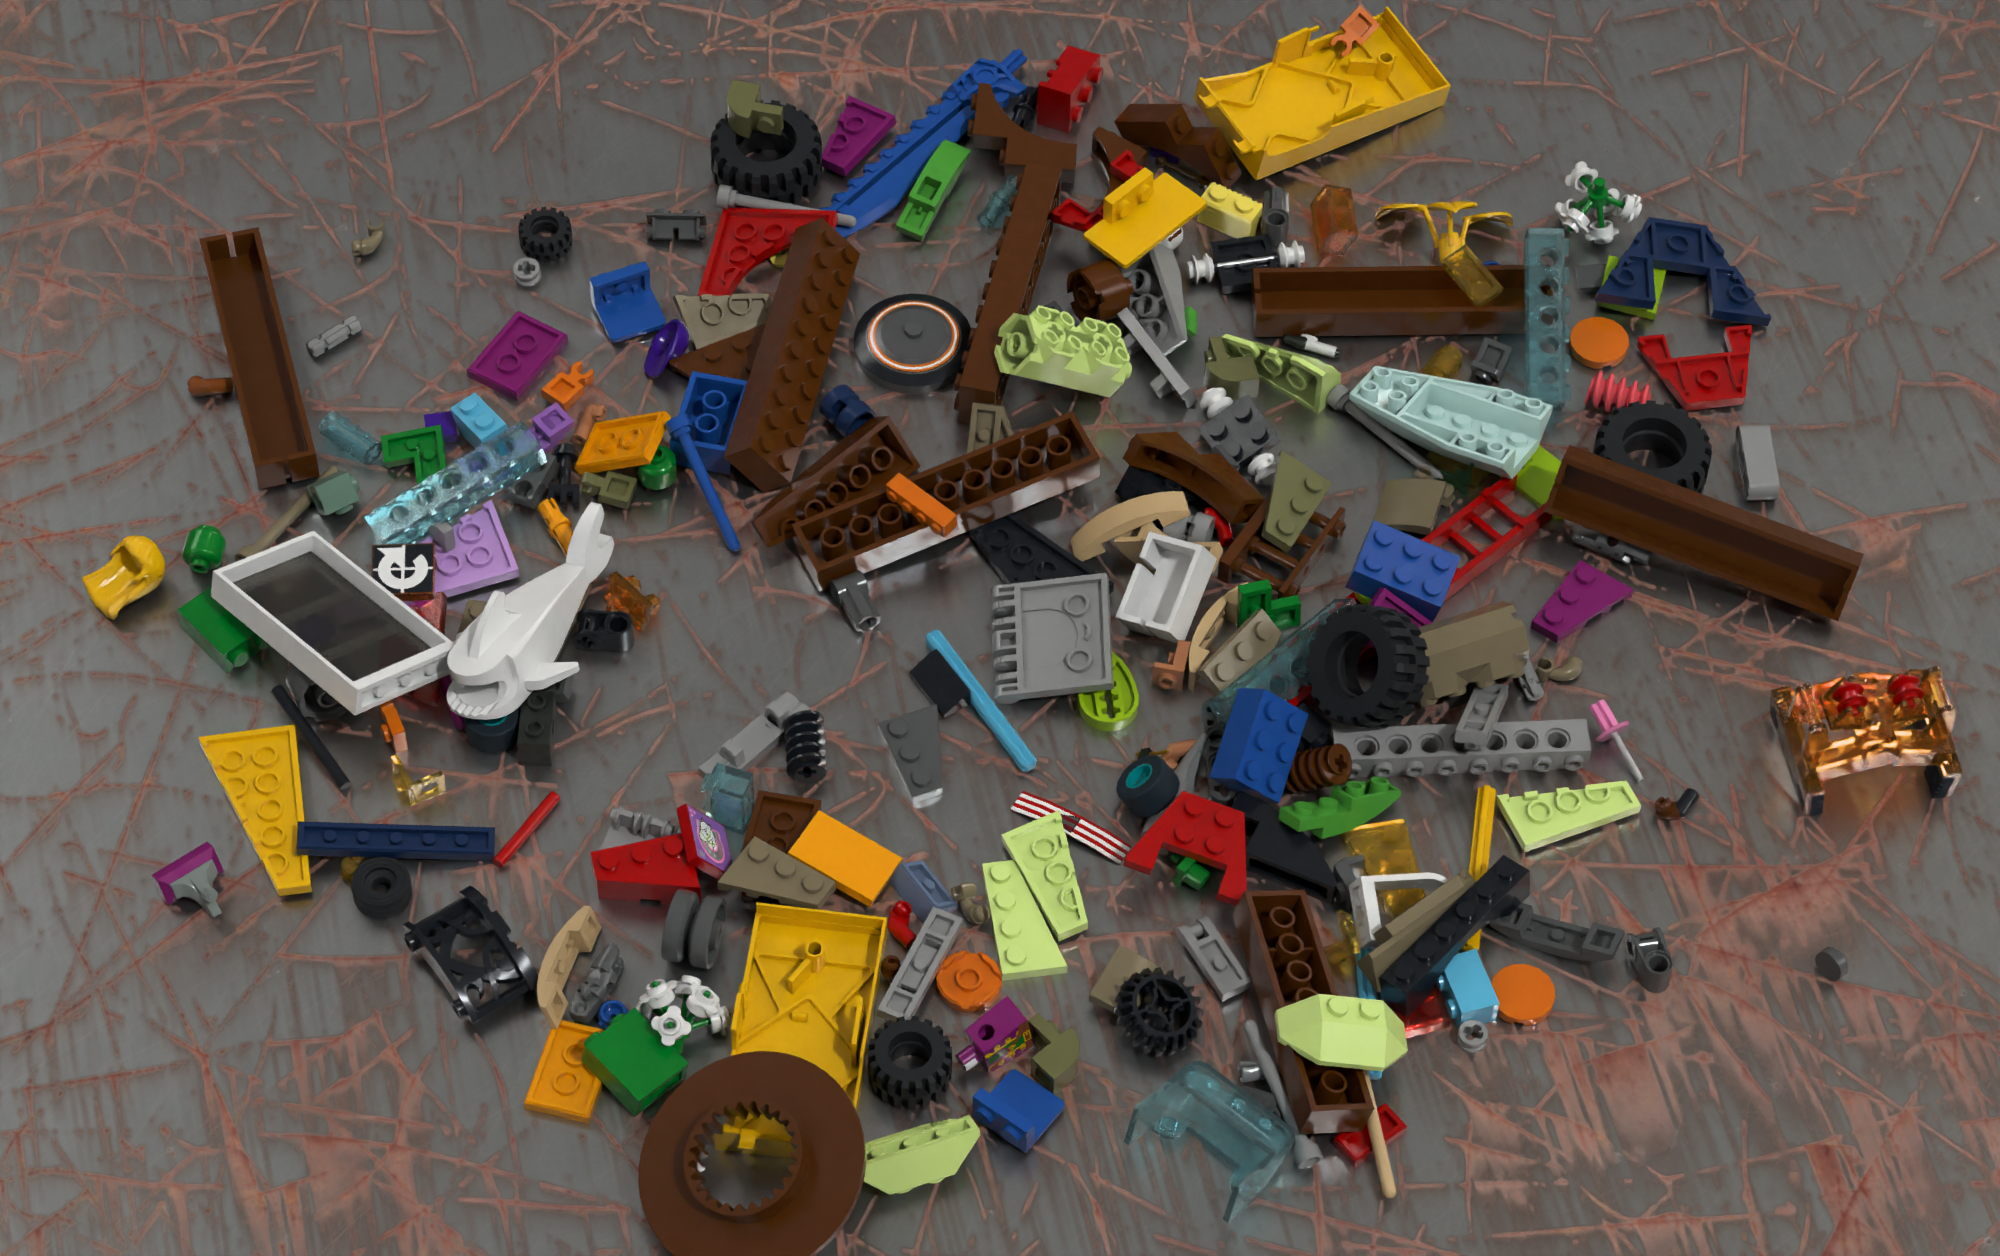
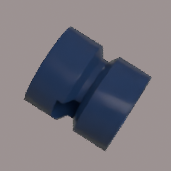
M844 384L828 392L819 407V412L832 425H835V428L845 438L870 418L876 417V413L864 401H861L859 396L848 385Z

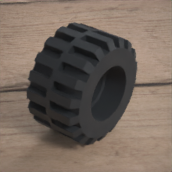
M902 1016L897 1017L896 1023H893L891 1020L884 1023V1030L878 1028L875 1031L874 1039L871 1038L869 1042L868 1078L870 1084H873L875 1094L882 1093V1100L888 1104L890 1101H894V1107L901 1108L902 1104L908 1105V1109H916V1104L926 1107L930 1105V1099L937 1101L941 1098V1091L946 1092L948 1089L949 1080H951L952 1047H950L948 1036H943V1029L939 1025L933 1028L931 1020L925 1019L924 1022H921L918 1016H912L911 1020H905V1017ZM912 1055L922 1058L927 1063L920 1068L908 1070L896 1066L893 1062L900 1057Z

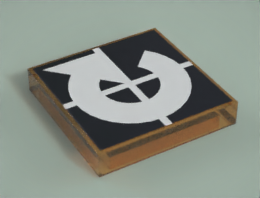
M435 543L372 545L371 577L401 601L435 600Z

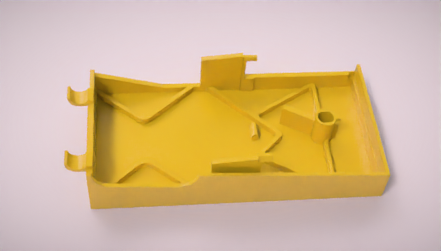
M1388 6L1385 7L1383 13L1373 16L1380 26L1360 47L1353 41L1350 53L1343 58L1340 54L1344 51L1345 45L1342 42H1336L1334 46L1330 47L1329 43L1335 36L1343 35L1344 32L1340 29L1309 41L1311 33L1319 30L1317 25L1309 29L1305 27L1279 39L1272 62L1247 72L1205 79L1203 77L1199 78L1194 95L1195 102L1214 127L1220 128L1227 144L1255 180L1445 105L1451 85Z
M756 902V913L743 982L739 984L731 1025V1056L746 1052L774 1051L805 1059L826 1071L838 1082L847 1093L858 1114L881 976V964L887 940V917ZM748 1113L747 1119L744 1121L737 1116L733 1126L725 1123L722 1125V1134L714 1133L716 1150L793 1159L791 1152L796 1150L790 1144L792 1137L786 1131V1127L783 1124H779L774 1118L771 1120L767 1119L763 1114L759 1118H754Z

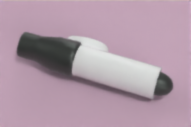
M1287 333L1285 335L1284 343L1300 350H1307L1330 358L1341 356V351L1336 346L1319 342L1315 336L1301 334L1300 336Z

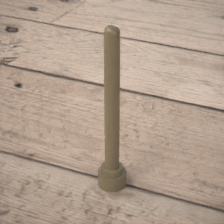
M336 466L329 467L316 481L339 471ZM307 490L255 544L243 546L235 554L236 562L268 549L313 502L309 491Z

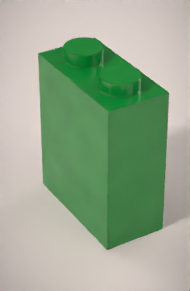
M211 586L178 608L177 613L181 629L226 673H229L234 668L244 665L250 657L261 650L267 649L270 645L211 597Z
M633 1008L627 1014L620 1013L615 1016L609 1023L608 1028L603 1032L599 1033L597 1031L590 1035L583 1044L584 1050L581 1059L587 1068L635 1117L684 1080L689 1065L673 1046H666L662 1043L660 1033L652 1028L651 1024L636 1008Z

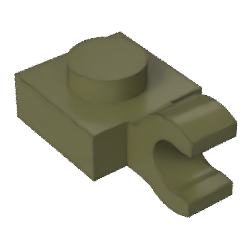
M611 471L607 472L605 478L590 472H584L581 479V484H583L581 493L587 496L598 494V502L628 509L637 487V478Z

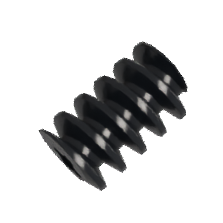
M803 710L790 715L784 723L786 772L791 779L800 783H814L822 780L827 774L825 769L827 760L824 757L826 754L824 747L826 742L824 737L825 728L823 726L824 717L817 711Z

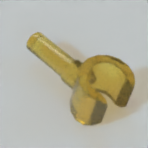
M364 857L344 858L341 863V868L343 869L341 876L351 883L353 874L360 866L359 864Z

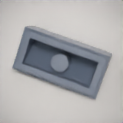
M923 860L899 864L890 879L892 886L904 901L911 905L912 911L923 924L933 906L949 913L956 910L959 906Z

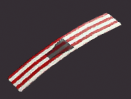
M1023 791L1011 807V810L1036 820L1060 810L1066 834L1095 849L1117 864L1122 862L1131 849L1130 844L1097 824L1051 801Z

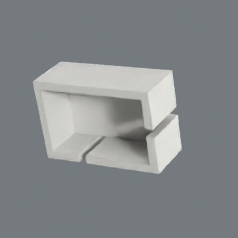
M1149 531L1139 558L1151 569L1155 570V574L1153 575L1142 564L1136 563L1115 618L1129 630L1153 637L1155 634L1158 638L1178 643V640L1185 641L1217 558L1202 545Z

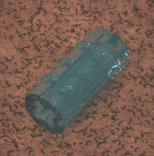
M336 411L330 412L323 418L319 426L320 434L329 439L330 443H335L342 451H346L354 459L359 460L365 465H371L378 459L382 451V443L375 439L371 433L365 432L359 425H355L349 418L342 416Z

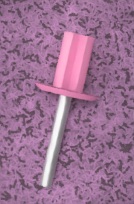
M1604 699L1599 700L1589 707L1603 732L1595 741L1604 742L1612 738L1637 782L1643 780V776L1618 735L1628 727L1630 721L1618 724Z

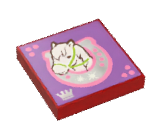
M685 803L677 808V815L687 862L719 880L732 864L725 826Z

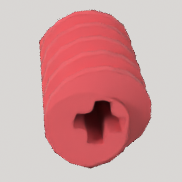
M1599 370L1591 381L1585 405L1593 398L1594 408L1598 409L1605 402V411L1610 412L1615 405L1616 409L1622 406L1628 408L1630 403L1637 401L1640 404H1646L1647 400H1651L1652 394H1650L1649 384H1646L1639 391L1638 381L1635 380L1630 387H1627L1626 377H1623L1616 384L1614 374L1611 373L1607 380H1603V371Z

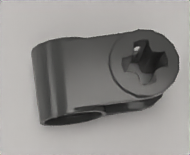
M1657 927L1652 928V931L1640 935L1626 934V951L1643 988L1653 993L1665 991L1670 983L1674 962L1667 948L1662 930Z

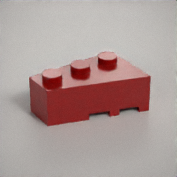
M1068 45L1056 61L1057 69H1050L1047 72V77L1050 79L1047 82L1041 81L1038 84L1037 124L1069 134L1074 123L1078 124L1080 122L1084 103L1089 104L1094 84H1099L1101 81L1103 68L1100 67L1099 54Z
M681 833L590 852L592 872L599 899L640 902V899L660 900L661 904H671L676 891L684 889L696 892L701 903V891L696 868L687 862Z

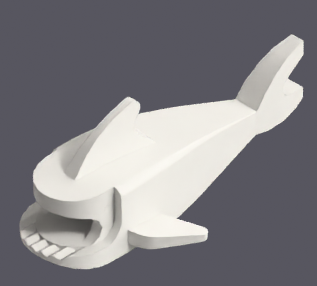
M590 502L580 517L568 547L566 563L527 582L507 595L504 592L494 590L483 612L463 632L456 635V640L453 642V647L447 656V664L454 679L447 691V701L450 710L455 714L466 718L483 720L507 716L514 712L533 690L547 688L580 670L578 662H554L563 645L589 583L599 576L612 555L614 548L612 536L600 534L605 515L601 504Z

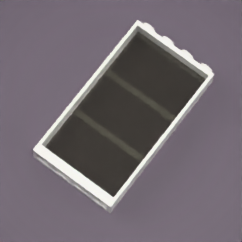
M315 531L213 571L211 597L354 715H358L451 674L447 664V656L453 647V642Z

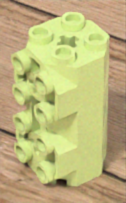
M1038 305L1029 316L1013 313L1000 327L998 336L1003 338L1001 346L996 345L994 351L999 370L1002 373L1109 398L1124 384L1125 379L1130 377L1132 365L1129 362L1130 356L1124 340L1121 338V330L1115 324H1106L1104 321L1085 317L1075 327V320L1068 312L1062 311L1060 313L1056 309Z

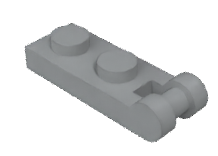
M1205 915L1196 919V923L1189 927L1183 925L1176 929L1178 940L1187 948L1222 1002L1251 988L1252 981L1208 916ZM1201 935H1202L1203 937H1205V938H1203V939H1201V940H1199V941H1198L1197 938H1196V937H1199V936H1201Z

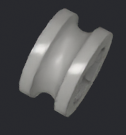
M525 257L519 259L514 264L513 271L515 279L519 284L531 286L538 283L541 279L540 266L535 259ZM531 269L530 274L524 275V270Z
M1477 1020L1463 1022L1459 1027L1457 1036L1459 1048L1469 1054L1481 1052L1487 1043L1488 1029L1482 1022ZM1473 1033L1478 1035V1038H1474L1472 1041L1467 1039V1035L1471 1036Z

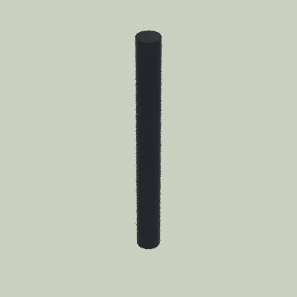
M282 685L274 687L271 693L339 789L344 790L351 784L350 780Z

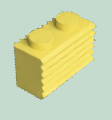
M1212 182L1201 196L1207 202V206L1198 213V222L1234 238L1256 236L1261 229L1263 204L1258 203L1257 200L1252 201V198L1237 194L1236 191L1232 192L1231 189H1227L1226 186H1221V184L1217 185L1216 182Z

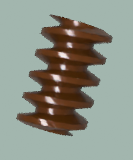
M1336 743L1332 746L1327 745L1322 748L1318 747L1313 750L1296 752L1285 786L1293 793H1302L1345 783L1350 778L1352 772V759L1348 749L1343 744Z

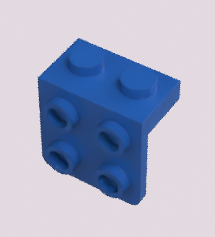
M646 261L589 278L591 302L611 342L617 343L659 330L666 325L664 314L651 290L650 269Z
M1013 1069L1006 1074L991 1093L983 1088H980L973 1096L972 1117L1027 1153L1064 1110V1102L1020 1071Z

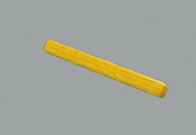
M1484 785V787H1479L1477 790L1468 869L1475 882L1488 871L1497 793L1496 789L1491 788L1490 785ZM1482 929L1472 936L1461 949L1465 951L1476 949L1478 951Z

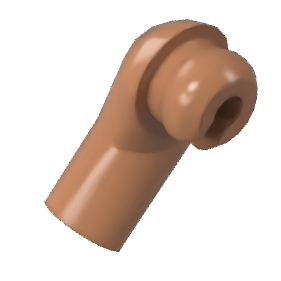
M595 402L586 407L572 436L575 444L584 446L594 423L603 421L606 418L607 410L604 405H598Z
M1189 739L1172 742L1165 749L1169 752L1162 754L1160 758H1165L1167 765L1174 771L1178 766L1176 762L1180 757L1186 755L1196 740Z

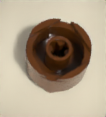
M1110 258L1100 260L1069 273L1067 293H1073L1075 301L1070 304L1080 321L1085 317L1108 322L1118 318L1117 313L1127 307L1129 309L1130 295L1134 291L1133 285L1128 278L1123 277L1116 263Z

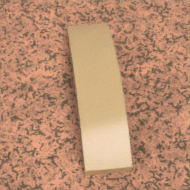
M1182 491L1152 493L1124 501L1105 510L1087 522L1071 538L1070 542L1074 556L1083 562L1106 552L1103 542L1159 519L1162 527H1165L1190 516L1191 513L1186 496Z
M1238 586L1223 595L1209 608L1195 630L1190 645L1187 670L1188 689L1193 692L1202 679L1197 671L1209 659L1210 651L1206 649L1225 620L1237 625Z
M583 906L560 929L550 944L540 967L537 981L538 1003L551 1029H558L568 1006V1001L562 990L578 953L591 952L601 930V925L591 906Z

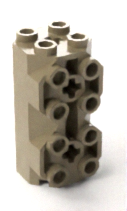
M1500 601L1418 627L1422 633L1419 637L1425 639L1428 648L1425 650V654L1430 658V667L1426 669V675H1429L1428 684L1423 685L1422 692H1424V695L1420 702H1418L1419 706L1435 704L1437 698L1446 695L1448 697L1463 695L1466 693L1465 686L1471 682H1476V687L1483 688L1494 685L1496 679L1503 677L1507 679L1517 678L1524 674L1523 667L1527 664V659L1523 658V656L1529 655L1530 648L1525 625L1521 619L1515 620L1511 614L1517 612L1513 604Z

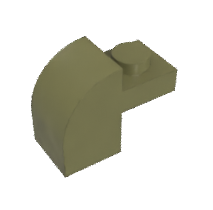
M737 80L731 81L727 93V118L731 129L745 138H750L752 130L781 135L784 127L783 107L761 103V85Z
M1221 336L1209 338L1208 351H1204V384L1207 389L1222 387L1226 390V397H1230L1232 400H1239L1246 394L1250 398L1258 397L1260 377L1252 355L1228 359Z
M1037 1013L1028 1020V1026L1033 1043L1041 1051L1031 1058L1030 1075L1045 1089L1056 1095L1070 1084L1077 1074L1080 1043L1077 1034L1071 1027L1061 1034L1058 1027L1052 1021H1046Z

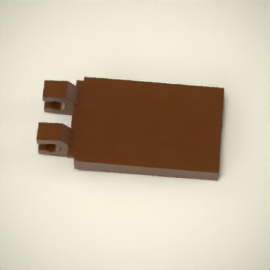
M758 790L741 852L755 836L788 854L819 810L821 811L822 801ZM742 891L741 900L754 902V897L746 896V892ZM778 899L773 900V904L787 906L780 904Z

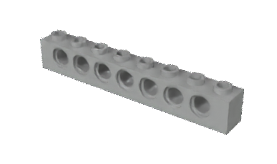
M1587 719L1497 722L1484 751L1465 749L1464 743L1455 742V730L1458 724L1388 726L1387 728L1380 729L1366 727L1332 729L1330 746L1336 743L1343 744L1348 749L1352 759V772L1349 779H1356L1358 777L1387 778L1404 775L1418 777L1430 774L1448 776L1455 773H1514L1531 770L1545 772L1556 769L1575 771L1581 768H1588L1592 751Z

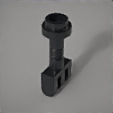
M561 443L554 450V455L559 463L558 484H549L548 500L553 498L556 501L555 496H560V506L567 507L568 496H573V507H579L580 485L571 484V466L578 460V452L573 444Z

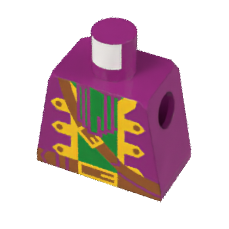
M1008 996L1005 997L966 1029L965 1032L969 1046L957 1053L955 1057L965 1071L970 1070L980 1062L987 1071H995L1034 1047L1027 1019Z

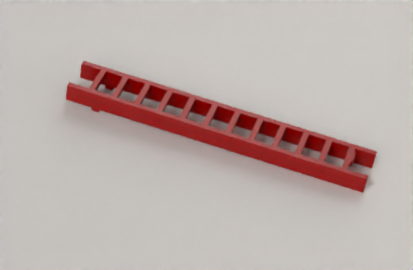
M1517 474L1513 479L1503 477L1493 486L1485 488L1476 499L1422 539V541L1437 547L1450 540L1472 558L1461 569L1456 568L1444 602L1552 519V514L1544 512L1547 502L1528 517L1521 518L1500 501L1515 490ZM1490 508H1493L1515 527L1502 536L1484 522L1480 516ZM1471 524L1490 539L1493 544L1483 552H1480L1458 533ZM1354 592L1271 655L1256 689L1268 690L1262 683L1273 674H1276L1298 693L1288 703L1295 707L1300 706L1303 702L1309 707L1315 703L1310 693L1313 690L1312 686H1305L1284 666L1296 657L1306 664V657L1310 658V653L1306 649L1309 648L1311 640L1316 639L1317 634L1315 632L1321 623L1326 624L1325 619L1333 612H1338L1341 607L1361 604L1355 597ZM1369 646L1363 648L1359 656L1357 669L1377 655L1376 648Z

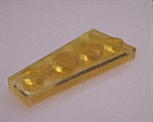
M1405 819L1364 824L1341 834L1344 842L1348 843L1351 847L1353 857L1361 854L1366 860L1364 871L1367 876L1419 873ZM1422 888L1375 890L1381 898L1382 906L1391 921L1426 897L1425 891Z

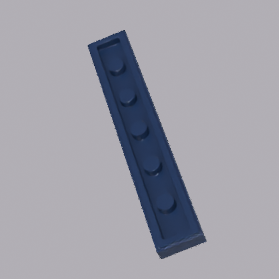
M298 821L297 855L492 861L494 858L495 827Z

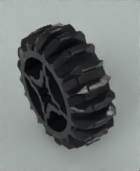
M1161 966L1155 968L1153 972L1149 968L1143 969L1140 974L1137 972L1132 974L1129 980L1121 985V992L1115 997V1002L1118 1004L1114 1008L1113 1013L1120 1016L1116 1021V1026L1125 1027L1126 1030L1123 1032L1122 1038L1131 1036L1134 1039L1132 1047H1136L1139 1044L1143 1045L1144 1054L1149 1053L1153 1048L1156 1057L1161 1056L1164 1052L1169 1056L1173 1055L1177 1050H1184L1189 1045V1042H1192L1197 1037L1196 1031L1201 1028L1203 1023L1199 1018L1203 1015L1204 1010L1197 1007L1201 997L1192 996L1191 993L1194 991V986L1186 987L1183 984L1185 976L1180 977L1178 980L1174 978L1173 970H1169L1164 975ZM1142 992L1144 1007L1138 1010L1137 996ZM1179 1013L1180 1026L1179 1030L1175 1031L1173 1016Z

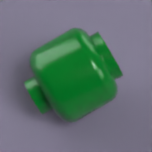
M659 445L650 464L637 466L638 479L641 484L648 489L662 490L674 483L677 476L676 456L671 449Z
M200 525L187 533L182 551V559L194 572L203 574L215 570L222 564L226 540L217 528L209 525Z

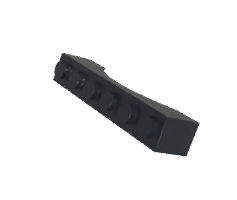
M1503 855L1380 977L1381 1000L1387 1006L1408 1018L1428 998L1447 965L1465 943L1490 922L1500 917L1509 916L1529 896L1530 870Z

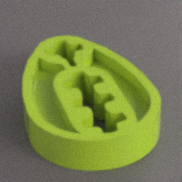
M1113 651L1114 689H1110V699L1113 702L1112 712L1115 718H1109L1107 714V703L1104 701L1105 690L1078 693V709L1082 719L1089 726L1101 731L1121 730L1130 725L1138 713L1139 694L1135 680L1123 660Z

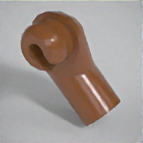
M193 376L187 382L189 393L195 397L232 393L234 387L231 377L203 379L200 376Z

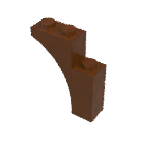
M979 83L978 94L973 93L971 100V111H976L975 119H969L968 136L973 137V148L1000 150L999 165L1004 166L1005 177L1017 178L1019 173H1024L1027 162L1062 168L1061 182L1074 183L1077 144L1044 139L1024 130L1001 109L993 94L991 84Z
M1129 104L1114 121L1123 139L1133 144L1154 147L1168 152L1190 164L1211 183L1216 182L1217 185L1221 184V186H1226L1229 189L1242 174L1220 128L1193 127L1182 104Z
M1099 126L1092 135V154L1100 161L1107 173L1109 180L1107 196L1125 183L1110 172V163L1128 149L1134 155V161L1138 166L1142 165L1143 168H1147L1148 151Z
M1177 431L1138 433L1130 440L1128 449L1123 456V459L1130 466L1152 471L1186 487L1215 508L1230 524L1247 523L1265 499L1220 453L1199 454Z

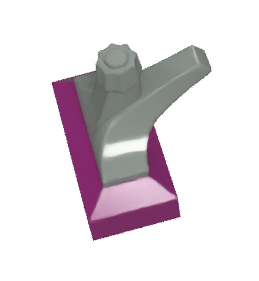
M205 842L151 875L162 900L167 905L174 903L182 897H189L196 900L212 919L222 914L216 901L218 899V892L213 888V881L224 870L210 843Z

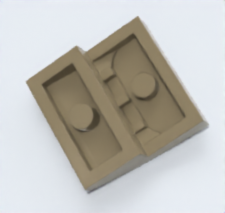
M1403 478L1387 481L1374 520L1401 532L1405 530L1424 535L1430 534L1433 531L1444 498L1446 481L1424 478Z
M1119 945L1090 992L1089 1002L1114 1012V1008L1118 1004L1115 1002V997L1121 992V985L1128 981L1132 974L1136 972L1140 974L1146 968L1153 972L1158 966L1132 950ZM1142 992L1137 996L1138 1010L1144 1007Z

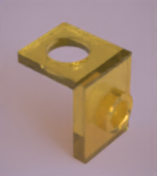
M398 754L391 756L394 774L391 775L393 784L398 793L404 792L410 806L446 792L442 771L411 782ZM437 783L432 790L427 792L421 791L427 784Z
M1342 909L1336 910L1343 941L1323 947L1329 965L1342 963L1346 960L1347 956L1360 952L1352 916Z

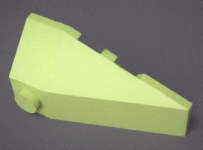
M1225 334L1222 337L1228 359L1252 355L1261 381L1317 414L1327 405L1326 400L1329 393L1340 384L1341 373L1333 366L1327 365L1316 358Z

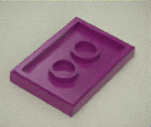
M517 311L467 369V377L518 401L566 345L568 335Z

